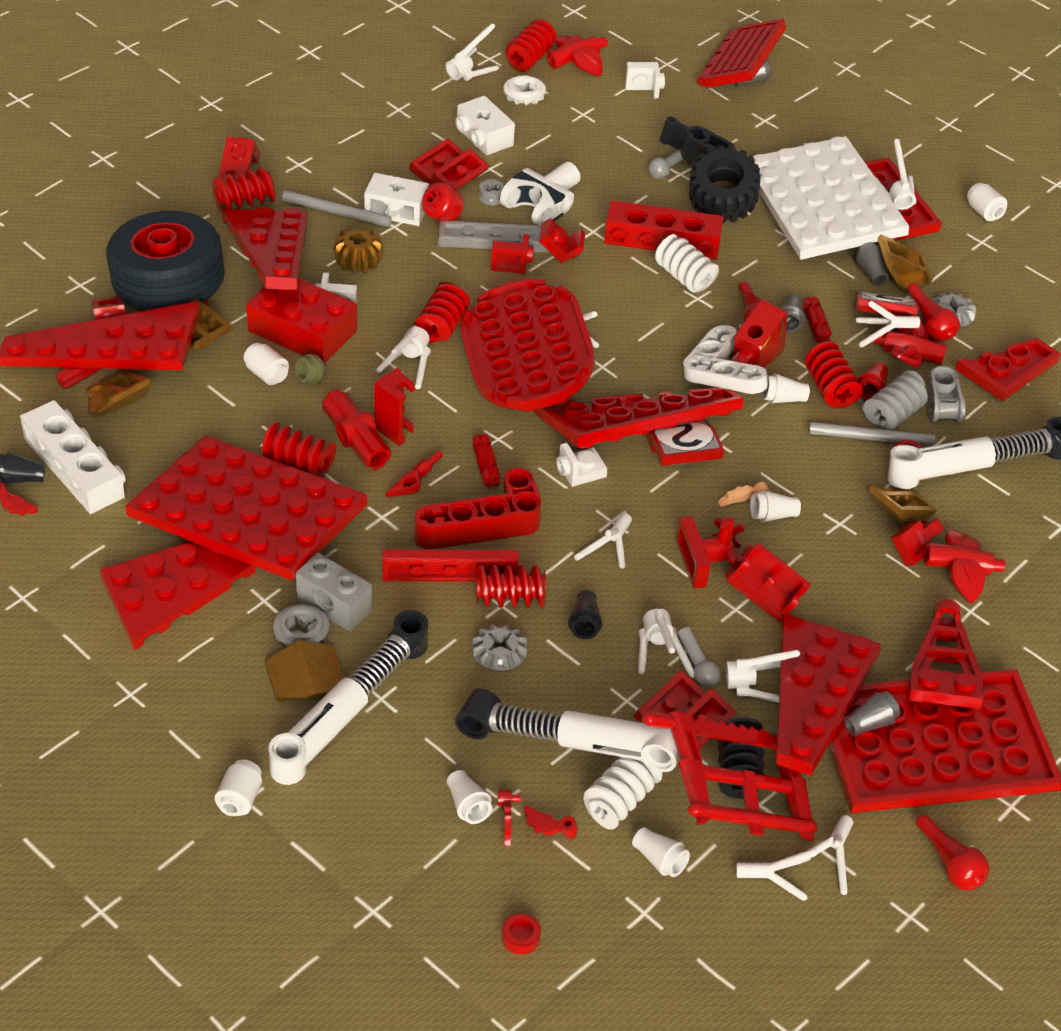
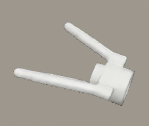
M490 24L469 45L446 63V71L452 79L459 80L463 77L465 81H468L473 77L499 70V66L495 65L471 71L473 61L470 56L477 51L475 46L495 28V24Z
M895 139V152L901 180L893 183L890 192L885 189L878 179L877 181L896 208L904 210L913 206L917 201L914 195L913 177L908 176L907 179L900 141Z
M418 326L411 327L403 339L392 349L391 354L377 368V372L381 373L401 352L409 358L420 356L415 388L420 389L427 357L431 353V349L427 347L430 340L428 333Z
M658 608L648 611L643 617L644 628L638 631L640 638L638 673L640 675L645 673L648 641H651L655 645L665 644L670 654L675 653L676 650L689 677L694 678V670L677 636L676 628L672 626L669 613L664 609Z
M799 650L750 659L726 661L727 689H736L737 696H750L779 703V695L750 689L749 685H756V671L780 668L781 660L798 657L800 655Z

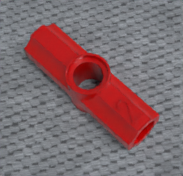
M339 389L329 392L328 396L322 401V409L335 425L341 444L345 448L352 447L367 468L370 467L373 470L384 467L385 463L391 459V450L378 435L375 422L368 411L361 412L346 392H341Z

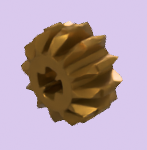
M350 227L349 232L340 231L339 237L335 238V243L333 244L336 264L342 266L343 271L352 270L354 274L357 271L366 273L368 269H376L377 264L381 263V258L383 257L380 236L375 235L373 230L364 231L363 227L359 230Z

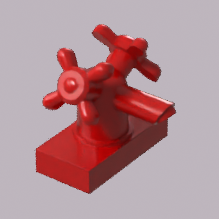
M693 516L680 518L676 542L693 589L707 587L710 563L728 561L731 564L730 570L725 575V578L728 579L740 560L752 549L750 544L745 547L741 554L734 549V547H741V541L736 536L744 531L745 526L743 524L734 526L733 518H725L724 520L716 518L714 524L719 528V532L714 533L711 537L702 538L699 535Z

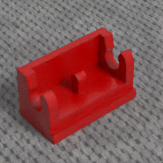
M395 368L374 382V422L377 431L400 446L405 442V436L402 434L403 428L410 433H414L413 423L403 417V414L405 412L404 401H406L404 387L414 392L415 385L412 380L402 374V370Z
M758 542L740 560L727 579L729 584L779 623L783 620V614H789L800 602L798 599L811 586L810 582Z

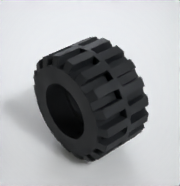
M718 146V150H713V148L706 150V155L701 153L697 157V161L693 162L692 170L690 171L689 199L692 200V207L698 209L699 213L724 216L723 223L726 220H730L732 223L736 222L738 217L742 219L747 217L748 211L752 212L754 210L755 203L758 202L761 174H759L760 168L758 164H755V159L752 156L747 157V152L742 149L736 151V147L730 146L729 149H724V146ZM729 181L737 186L724 189L713 185V183Z

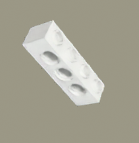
M53 400L20 415L24 439L90 514L125 498L123 483L126 482L122 469L118 465L114 466L108 460L107 454L101 446L96 447L85 428L78 427L69 410H63Z

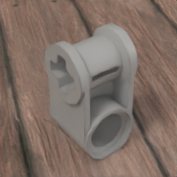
M947 366L933 368L926 388L929 421L937 422L938 419H955L957 423L963 422L965 417V399L961 392L957 372Z

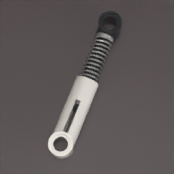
M1061 417L1050 418L1047 421L1046 427H1042V429L1037 431L1033 430L1032 432L1028 431L993 439L983 436L923 448H916L910 445L896 446L890 452L887 480L894 487L911 489L919 484V480L992 467L998 461L1002 462L1003 460L1007 461L1008 459L1012 460L1013 458L1017 459L1018 457L1022 458L1023 456L1027 457L1028 455L1032 456L1038 453H1044L1050 458L1061 460Z
M406 610L399 613L394 619L393 630L389 633L385 642L349 678H342L288 733L279 734L271 740L268 748L270 774L276 782L290 785L303 779L306 774L307 765L367 705L370 693H373L374 689H377L405 659H414L425 654L428 648V620L422 612Z
M485 689L472 690L455 718V724L460 732L472 739H483L489 732L502 731L509 734L514 733L515 735L520 734L521 736L526 735L527 737L532 736L533 738L556 740L560 746L641 760L650 768L660 772L673 770L679 760L670 728H656L641 722L569 710L565 711L563 715L561 713L556 715L555 712L550 714L549 711L544 713L543 710L538 712L537 709L532 711L531 708L526 710L525 707L503 705L494 693Z

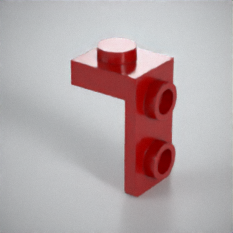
M227 136L218 175L222 181L226 174H230L233 179L237 172H241L245 176L246 171L250 169L251 162L258 163L260 151L255 141L244 137L235 138Z

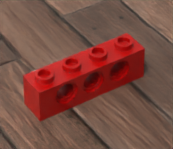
M611 200L606 221L604 244L657 251L658 246L665 238L675 234L678 238H685L689 244L696 247V250L701 251L704 257L717 260L724 216Z

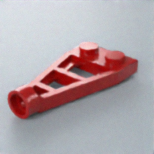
M950 599L941 600L934 606L933 621L911 667L909 700L981 709L983 702V675L961 621V607L956 601ZM944 613H950L954 617L943 618L941 617V615ZM936 640L956 642L957 648L935 646ZM933 661L959 664L962 673L935 670L931 668Z

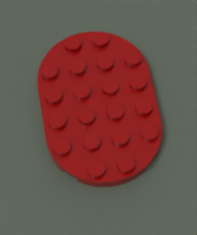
M523 279L507 282L477 297L478 303L471 310L467 309L461 321V335L473 380L479 393L491 403L508 409L530 412L535 409L564 403L570 396L579 391L590 378L595 364L592 341L576 297L562 285H559L558 288L546 285V281L541 279Z

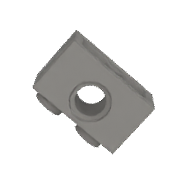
M320 553L313 556L296 572L297 600L303 604L319 608L326 614L329 620L351 632L372 612V584Z

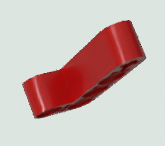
M523 468L510 469L504 476L503 494L420 507L415 513L414 538L416 544L426 550L535 533L540 527L542 502L533 475Z

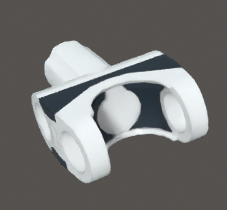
M571 162L561 164L546 176L526 168L516 174L504 186L500 195V203L507 208H515L520 205L535 207L531 218L532 222L538 226H541L543 222L550 218L556 221L567 213L573 204L574 194L569 189L580 182V172Z

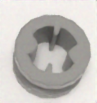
M495 179L482 181L479 186L480 202L489 206L500 204V195L504 188L503 183Z

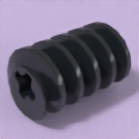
M739 717L725 722L727 726L732 722L737 727L742 724L747 729L751 726L758 731L761 728L764 729L761 722L748 717ZM719 740V767L739 771H753L754 773L765 775L763 772L765 767L763 747ZM718 782L720 791L726 796L744 799L743 786Z

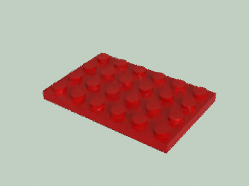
M205 435L128 502L125 508L128 517L292 581L296 577V572L313 556L320 553L368 503L367 494Z
M1018 670L982 673L983 702L981 709L910 701V680L863 684L845 717L855 711L875 692L882 693L884 691L889 692L896 700L900 709V716L895 718L894 724L867 731L855 737L849 733L843 719L833 736L829 747L850 813L1061 791V774Z

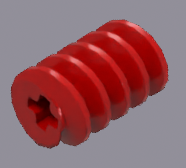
M542 19L531 22L529 26L508 43L505 54L509 64L519 72L530 70L531 66L535 65L542 56L551 50L553 42L557 38L555 29L551 24Z
M258 168L256 174L253 170H248L245 176L243 173L237 172L234 179L230 174L224 175L223 181L219 176L213 178L212 190L218 211H220L221 204H224L226 209H231L232 202L236 203L238 209H242L243 200H246L248 205L252 207L256 197L262 205L266 195H268L271 202H275L273 179L270 172H266L264 168Z
M440 282L414 322V326H418L428 333L429 343L448 340L470 306L468 294L451 282Z
M832 341L821 342L808 352L805 358V366L827 405L832 408H845L859 400L862 396L863 388L858 383L857 377L853 375L851 367H849L847 360L844 359L843 353L839 350L836 343Z
M279 422L271 424L263 441L262 454L264 457L321 478L328 472L336 455L337 447L334 443H330L325 449V440L318 439L314 444L313 435L308 434L303 439L302 431L296 430L291 436L292 429L290 426H284L280 431Z
M478 565L476 570V604L479 598H482L485 607L489 608L492 599L496 598L499 608H503L506 598H510L513 608H517L520 598H523L526 607L530 608L533 599L537 598L540 608H544L546 602L545 570L541 574L538 565H533L530 573L527 574L525 566L519 565L516 574H514L511 565H505L503 573L500 574L497 565H492L489 574H486L484 566Z

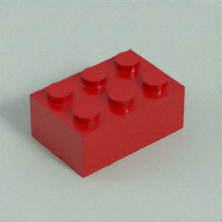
M298 279L297 289H266L264 287L246 303L249 332L302 356L315 354L324 363L357 332V303L302 279Z

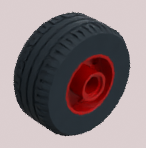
M158 211L140 215L120 226L114 232L106 247L107 263L115 294L121 296L126 304L140 311L191 302L193 299L204 302L214 295L222 284L225 275L219 233L205 219L192 213Z

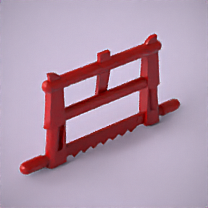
M652 711L644 713L642 721L645 725L671 729L680 758L678 765L690 803L688 813L692 817H696L697 825L705 824L709 820L748 825L750 835L762 836L765 834L764 828L797 832L807 841L812 842L815 840L814 833L817 831L818 825L812 820L806 780L802 778L801 772L778 765L780 778L757 774L753 771H739L703 765L697 736L770 748L774 749L776 756L777 734H769L763 728L758 731L753 726L747 729L742 724L737 727L732 722L727 726L721 720L716 723L710 718L706 722L700 716L693 720L691 714L680 711H673L668 714ZM706 780L743 786L745 809L710 804ZM757 788L785 793L792 817L760 812Z

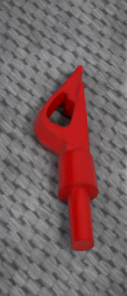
M436 451L427 460H421L411 471L396 482L393 488L386 492V497L410 495L419 492L422 485L420 479L432 471V466L443 457L442 452Z

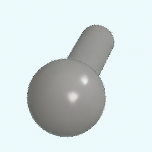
M680 150L665 159H653L648 166L649 174L657 179L667 177L670 168L684 160Z
M690 627L679 630L678 635L695 666L694 681L703 687L715 686L721 677L719 667L714 662L706 659Z

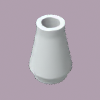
M776 373L772 376L767 375L768 386L762 392L763 400H769L770 404L806 402L808 400L809 384L801 383Z
M765 490L754 493L750 500V514L752 518L758 519L762 523L787 517H798L801 510V503L798 497H788Z
M458 770L450 774L447 778V785L451 790L459 818L470 824L484 821L492 811L490 795L469 778L465 771Z
M646 827L641 828L635 834L632 841L633 847L638 849L663 876H678L685 869L689 861L690 853L685 849V845L682 842L652 832Z

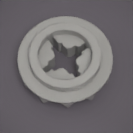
M949 291L947 295L938 293L937 297L931 298V300L943 308L950 309L953 312L952 307H954L956 310L955 314L960 321V327L969 325L975 319L976 306L972 305V299H964L962 293L954 295Z
M298 604L287 607L274 620L273 630L276 641L283 642L285 648L298 640L315 643L325 642L329 632L328 617L322 610L312 605ZM295 622L303 629L307 628V633L296 630Z
M492 623L487 630L480 628L478 635L473 638V656L479 664L495 671L510 670L519 666L527 656V638L521 636L519 629H509L507 623L504 627H496ZM494 642H496L497 644H502L503 642H505L506 648H503L501 646L494 648Z

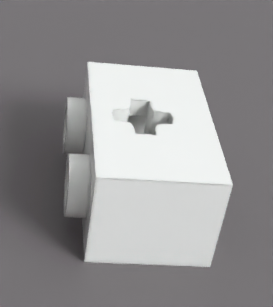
M485 95L457 105L456 126L458 130L469 138L474 146L478 147L486 156L514 146L515 123Z
M374 173L364 193L365 210L391 216L392 221L419 226L425 214L422 210V199L425 190L429 187V183Z

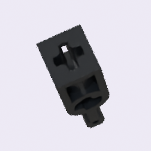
M670 116L665 121L659 139L661 143L680 150L682 158L691 164L697 161V157L701 153L706 155V150L710 148L718 150V146H724V149H729L730 146L734 147L735 145L703 127H688Z

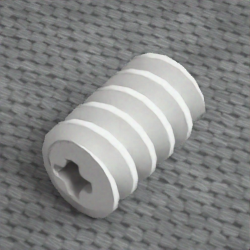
M672 234L665 238L657 248L655 254L656 262L691 292L705 290L718 276V265L711 263L708 257H704L703 253L696 250V247L689 244L685 238H678L677 235Z
M620 757L611 765V768H608L602 774V777H599L594 782L593 786L585 791L583 797L585 807L592 818L602 827L615 829L619 825V820H624L628 816V811H632L637 806V802L645 798L646 792L649 793L654 788V783H659L662 780L663 774L647 766L644 761Z

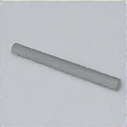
M284 190L282 194V201L388 228L392 222L391 216Z
M810 422L809 434L889 443L912 440L921 446L929 447L935 445V435L819 422Z

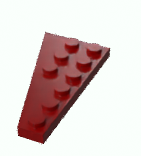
M258 207L255 210L222 209V221L228 223L229 232L235 234L236 243L245 257L249 256V263L252 267H256L257 276L266 289H297L308 224V211H301L298 208H286L284 211L272 210L269 207Z
M195 301L5 336L0 347V366L183 370L201 313L200 302Z
M716 387L691 389L688 391L687 396L672 394L670 391L659 392V398L643 399L642 393L594 397L591 403L587 404L575 402L574 399H567L562 403V406L535 409L534 413L577 448H590L596 443L604 441L616 442L621 440L622 437L634 434L645 435L651 430L659 428H672L677 426V424L685 422H700L706 417L715 415L726 416L731 411L743 409V397L733 390Z
M189 541L100 569V576L133 649L136 650L144 645V639L156 631L161 634L170 628V622L181 615L189 616L231 589V583L243 576L246 579L254 574L256 566Z
M785 613L783 614L781 652L799 650L800 655L781 660L776 764L810 776L813 774L879 657L881 643L871 641L863 636H855L836 630L831 626H823Z

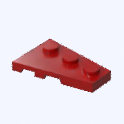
M1034 338L1007 346L1006 351L992 354L990 351L982 353L980 358L969 361L967 358L958 360L955 370L1003 402L1055 365L1061 353L1040 339Z

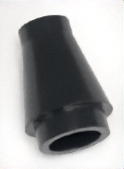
M11 452L0 454V480H3V484L44 481L46 463L37 462Z
M589 590L578 593L577 601L568 619V626L577 638L591 639L602 628L597 596Z

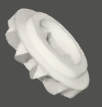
M516 76L510 78L504 84V94L507 96V100L515 101L516 105L523 103L527 106L528 103L537 104L538 101L544 100L546 87L537 78Z

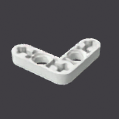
M729 325L716 326L711 329L683 362L684 377L690 382L750 394L763 392L768 386L767 371L763 367L726 360L734 350L735 335L737 333L736 329Z

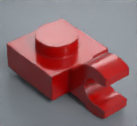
M935 518L930 523L927 520L922 522L920 520L913 521L891 537L904 565L911 566L919 562L923 558L926 544L931 543L930 540L940 534L944 527L939 518Z

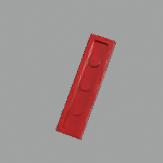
M382 550V581L476 582L478 565L484 566L486 574H489L492 565H497L500 574L503 573L505 565H511L513 573L516 574L519 564L518 550Z

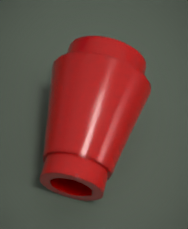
M881 362L874 363L858 378V383L863 388L861 396L863 400L867 401L882 388L886 387L888 368L885 364Z

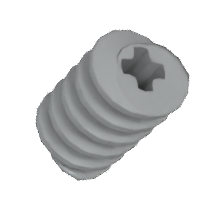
M904 371L893 382H890L863 404L862 410L865 417L880 429L894 430L897 425H900L912 413H915L927 403L928 396L925 382L916 371Z

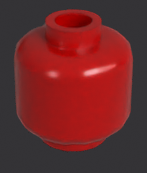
M434 183L424 192L422 210L428 217L437 222L455 221L463 210V197L456 189L445 183Z

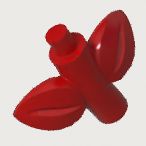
M581 35L557 36L554 42L558 48L547 53V60L552 69H557L573 61L579 69L594 76H601L603 65L599 53L601 48L607 46V40L604 36L600 38L591 36L584 39Z
M921 320L919 328H898L897 332L889 331L887 335L884 334L873 341V344L884 346L883 351L890 352V356L913 367H920L922 360L942 366L947 345L929 340V335Z
M950 529L945 535L946 545L926 544L923 553L924 566L949 568V576L952 583L965 600L972 604L980 596L984 588L985 575H991L992 571L1003 573L1005 570V560L994 558V554L991 552L979 550L980 542L957 529Z

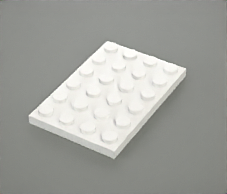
M846 136L834 137L817 143L812 142L794 148H784L768 154H757L753 157L755 164L759 165V174H761L759 194L800 260L858 247L868 242H879L878 237L881 234L891 239L909 235L908 223Z

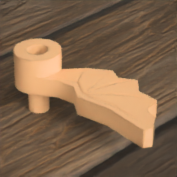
M759 482L754 487L748 485L744 487L738 486L734 490L728 491L718 503L720 507L733 503L745 502L751 499L754 493H759L761 490L770 492L765 482Z

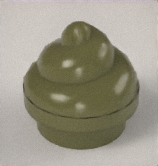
M306 354L295 363L296 378L306 385L319 383L326 374L327 367L325 363L315 354Z

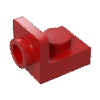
M551 218L541 224L539 242L560 263L569 258H575L582 252L585 240V233L582 229L568 236L565 229L558 226Z
M523 234L522 243L493 241L491 271L525 274L527 263L533 262L534 246L529 245V234Z
M121 296L91 300L95 320L125 315Z

